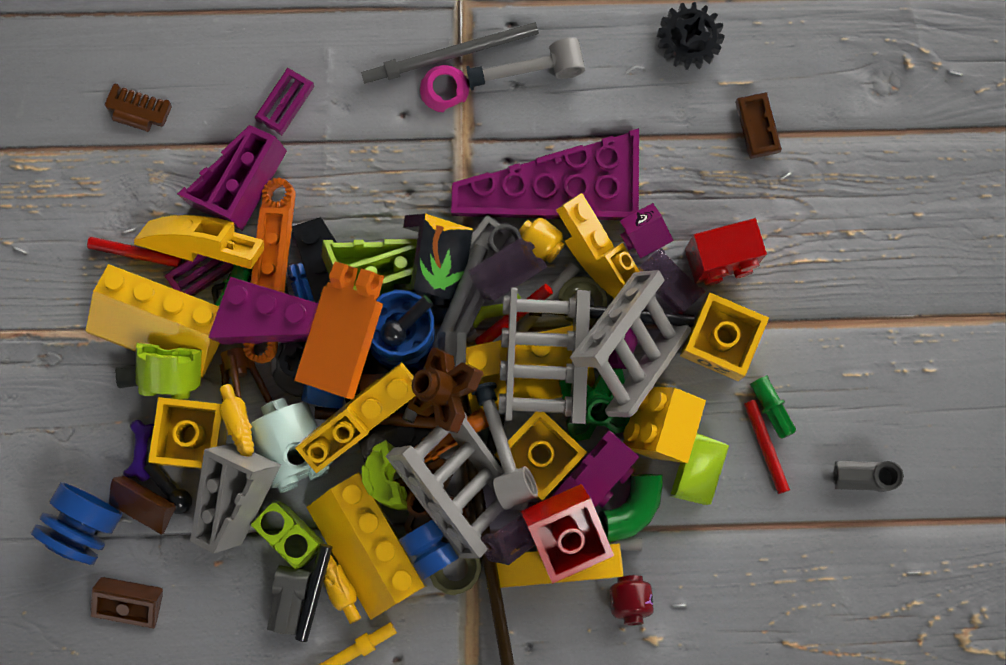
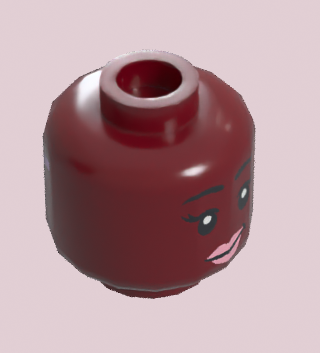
M628 575L618 577L617 583L610 587L612 615L617 619H623L624 625L635 626L644 624L643 618L653 614L652 587L649 582L643 581V576Z

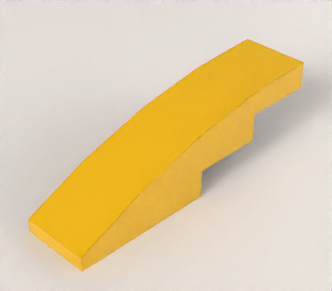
M620 543L610 544L614 554L613 557L556 583L623 577ZM538 551L495 555L501 588L552 583Z

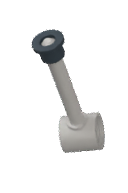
M564 38L553 42L549 46L550 56L482 69V66L475 68L466 66L470 89L474 90L475 86L485 85V81L553 68L556 78L568 79L581 75L585 71V65L579 40L577 38Z
M486 382L478 385L477 390L471 393L476 395L479 406H483L504 471L501 476L494 478L493 486L498 501L507 510L537 498L538 489L531 471L526 466L519 469L516 468L495 403L498 400L494 390L497 385L495 382Z

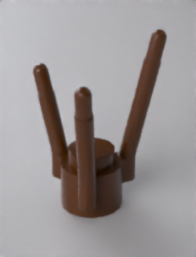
M243 348L229 349L220 354L222 364L219 366L222 386L229 384V379H232L236 397L242 398L239 378L248 375L247 370L249 369L265 402L270 403L273 401L256 368L255 362L246 357Z

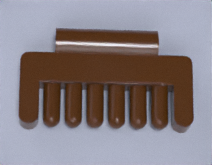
M113 84L105 102L106 108L113 111V121L146 132L150 131L152 124L163 127L172 108L169 100L163 101L158 99L156 102V98L151 97L148 102L149 96L147 94L142 97L140 92L136 94L133 90L128 92L127 88L121 89L118 84Z

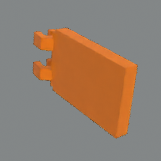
M335 261L329 275L330 282L327 283V287H323L294 381L354 400L383 307V303L376 300L380 295L384 276L361 268L355 283L358 269Z

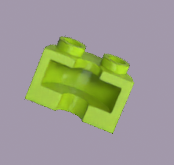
M137 343L136 385L138 386V393L142 396L170 394L173 399L180 400L189 398L190 392L201 386L202 350L181 347L166 350L160 348V345Z
M385 440L372 448L373 451L367 457L365 466H362V482L367 493L379 503L388 508L406 510V489L404 486L400 487L398 482L393 481L396 470L385 457L395 447Z

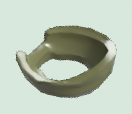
M585 276L572 277L563 284L559 291V301H569V298L577 290L591 291L590 296L594 301V306L607 307L605 290L593 278ZM565 316L566 320L573 324L574 318ZM590 318L589 326H593L598 319Z
M464 558L468 564V572L459 581L449 580L444 575L443 568L432 574L430 579L434 587L445 594L457 595L470 590L477 582L481 573V559Z

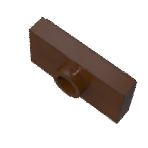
M767 92L737 98L735 103L749 158L753 159L780 153L782 148Z

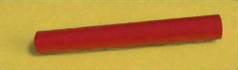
M89 237L87 242V248L172 267H178L182 264V258L147 248L95 237Z
M544 284L526 299L546 300L553 294V291L549 285ZM517 312L516 323L529 312ZM509 315L502 317L477 337L475 343L477 345L490 343L502 334V328H508Z
M756 399L744 403L777 493L781 494L789 491V485Z

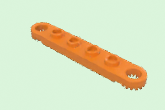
M278 177L267 181V185L265 184V188L262 190V205L259 211L256 238L264 240V251L252 268L251 283L284 293L296 192L287 180ZM279 187H284L286 191L284 199L277 202L273 201V192ZM267 342L268 346L265 353L257 356L254 352L255 344H243V351L246 357L260 364L271 361L278 350V342Z

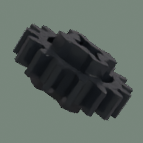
M693 2L691 8L687 9L684 3H680L678 12L671 8L669 9L668 17L662 18L660 23L662 28H659L657 37L662 38L659 41L658 48L667 49L664 58L674 57L673 65L675 67L681 61L684 62L685 70L689 69L691 63H695V66L700 69L703 60L710 64L714 58L713 54H719L722 48L719 44H722L725 35L720 33L724 25L723 23L715 24L718 14L713 13L709 16L707 14L708 6L705 5L701 10H698L696 2ZM695 29L694 36L686 43L687 36Z

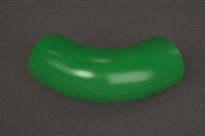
M662 474L631 475L630 493L625 503L616 509L599 512L598 517L609 543L634 537L650 524L661 502Z

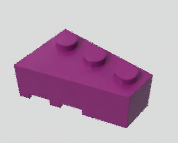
M249 125L221 151L223 155L209 168L205 167L199 172L201 176L187 189L184 187L177 194L191 207L214 218L234 222V227L243 231L263 195L264 185H267V181L271 180L287 150L275 136Z
M230 277L208 338L224 345H232L234 343L307 342L318 303Z
M608 431L553 496L582 484L590 496L594 508L597 505L603 508L614 495L610 491L618 481L623 484L635 471L632 465L639 456L611 431Z

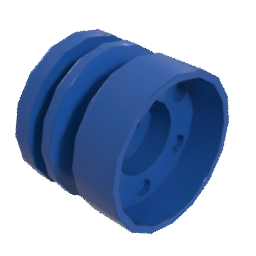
M394 290L384 293L377 298L376 301L383 303V307L369 349L373 358L381 366L392 370L402 362L408 370L418 368L427 360L435 338L434 317L431 308L406 330V339L401 345L396 347L388 346L382 341L380 336L381 328L386 322L391 320L398 321L422 298L421 296L410 291Z
M60 482L49 501L60 512L59 516L42 513L40 520L51 528L35 525L31 535L42 542L49 550L66 559L94 565L98 555L88 547L103 550L105 546L104 542L94 535L95 532L112 534L123 514L98 497L70 484Z

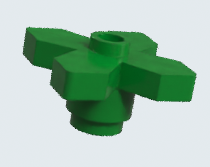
M612 368L623 385L625 383L623 370ZM600 374L593 387L587 384L586 423H569L570 417L566 420L568 435L575 441L590 439L596 426L604 425L616 434L624 432L626 425L629 423L630 417H609L606 414L605 409L614 396ZM559 380L561 397L565 400V396L571 395V383Z

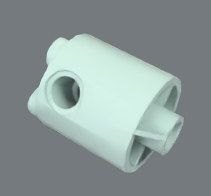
M281 398L262 406L263 416L251 423L253 428L250 430L257 453L281 464L271 488L278 487L279 492L284 493L296 488L299 480L309 476L310 481L327 475V470L330 469L329 465L333 462L318 473H315L305 460L301 465H293L288 461V458L292 455L301 456L295 447L318 428L309 404L300 402L288 406L285 398Z

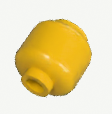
M538 218L533 223L527 220L519 229L521 235L519 250L538 264H543L546 261L551 263L565 245L562 242L563 233L544 218Z

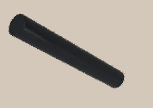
M321 543L319 545L295 639L301 642H307L333 548L328 544Z

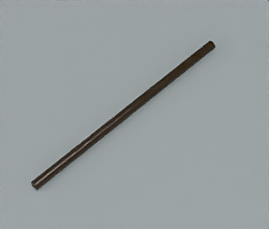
M464 395L460 399L464 412L469 416L467 396ZM467 459L465 463L470 482L479 472L471 461ZM483 488L472 498L475 520L487 509ZM489 525L481 534V540L488 548L482 555L498 651L501 665H514Z

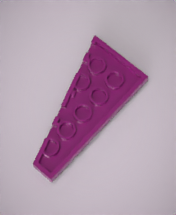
M639 128L620 136L603 138L599 142L586 146L579 145L538 157L534 161L521 165L520 163L514 164L504 170L493 173L487 172L453 182L451 215L561 219L556 209L582 193L598 220L620 221L639 210Z

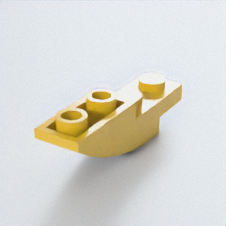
M581 193L556 209L571 234L564 242L593 280L610 296L615 298L632 274L640 271L623 243L614 247L591 206Z
M172 215L150 220L134 239V245L192 262L200 254L248 269H252L264 251V240L234 232V222L197 215Z
M401 362L381 379L375 380L356 395L354 400L351 399L301 441L295 449L315 473H318L367 436L369 431L416 396L412 391L414 376Z

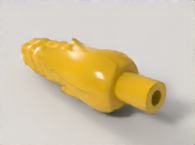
M232 384L223 385L220 387L223 398L220 406V415L225 423L228 435L232 436V440L240 455L252 456L254 453V443L250 429L253 427L248 420L245 402L240 397H236Z
M330 555L324 585L333 606L339 611L343 610L349 624H353L361 619L355 606L357 601L356 592L344 574L341 565H337L333 556Z

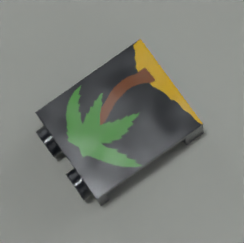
M426 213L405 215L403 228L418 232L411 284H394V290L410 291L421 297L425 295L432 301L434 307L449 308V303L453 299L469 260L473 229Z

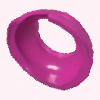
M440 65L430 69L420 84L422 101L429 108L443 113L446 109L465 102L470 90L468 78L461 70L448 65ZM440 75H449L456 81L457 95L454 98L443 100L433 90V82Z

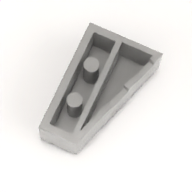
M234 443L205 449L190 542L213 554L242 545L281 464L257 453H253L252 456L248 457L242 456L237 451Z

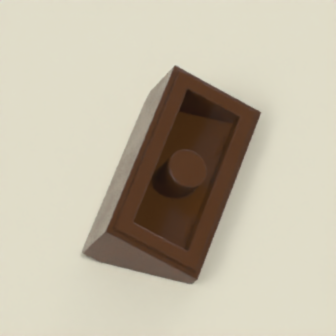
M124 475L114 477L111 481L109 505L157 533L164 534L177 505Z
M101 577L92 588L91 617L154 629L163 597V589Z

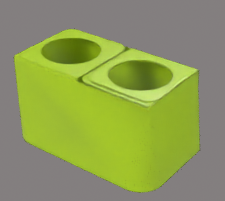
M697 433L688 463L680 462L672 487L671 497L702 505H711L729 445Z
M275 500L251 524L294 569L305 567L317 555L319 545L325 543L285 503ZM271 511L280 513L284 518L283 529L275 535L265 533L261 527L262 517ZM294 534L303 536L308 544L306 553L299 558L290 557L284 549L286 539Z

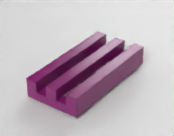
M287 67L254 118L257 122L265 124L266 127L275 130L282 136L315 87L314 83ZM293 78L295 80L294 83L292 84L288 92L284 95V97L280 101V104L278 105L270 119L267 118L266 116L268 115V113L270 112V110L272 109V107L274 106V104L276 103V101L278 100V98L280 97V95L282 94L290 80ZM303 84V87L301 88L300 92L298 93V95L296 96V98L294 99V101L292 102V104L290 105V107L288 108L280 122L277 124V121L289 105L290 101L292 100L300 86Z
M198 254L193 262L187 260L164 276L173 289L195 296L232 271L234 264L213 259L177 283L175 279L208 258ZM222 262L225 263L213 272H211L210 274H208L207 276H205L204 278H202L200 281L186 289L185 291H182L183 288H185L186 286H188L189 284H191L192 282H194L195 280H197L198 278H200L201 276H203L204 274H206Z

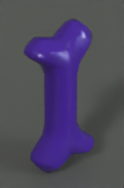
M134 420L130 424V428L135 434L133 462L123 471V474L128 478L136 476L140 481L145 482L150 478L143 468L146 466L148 440L153 434L154 424L145 425L141 420Z

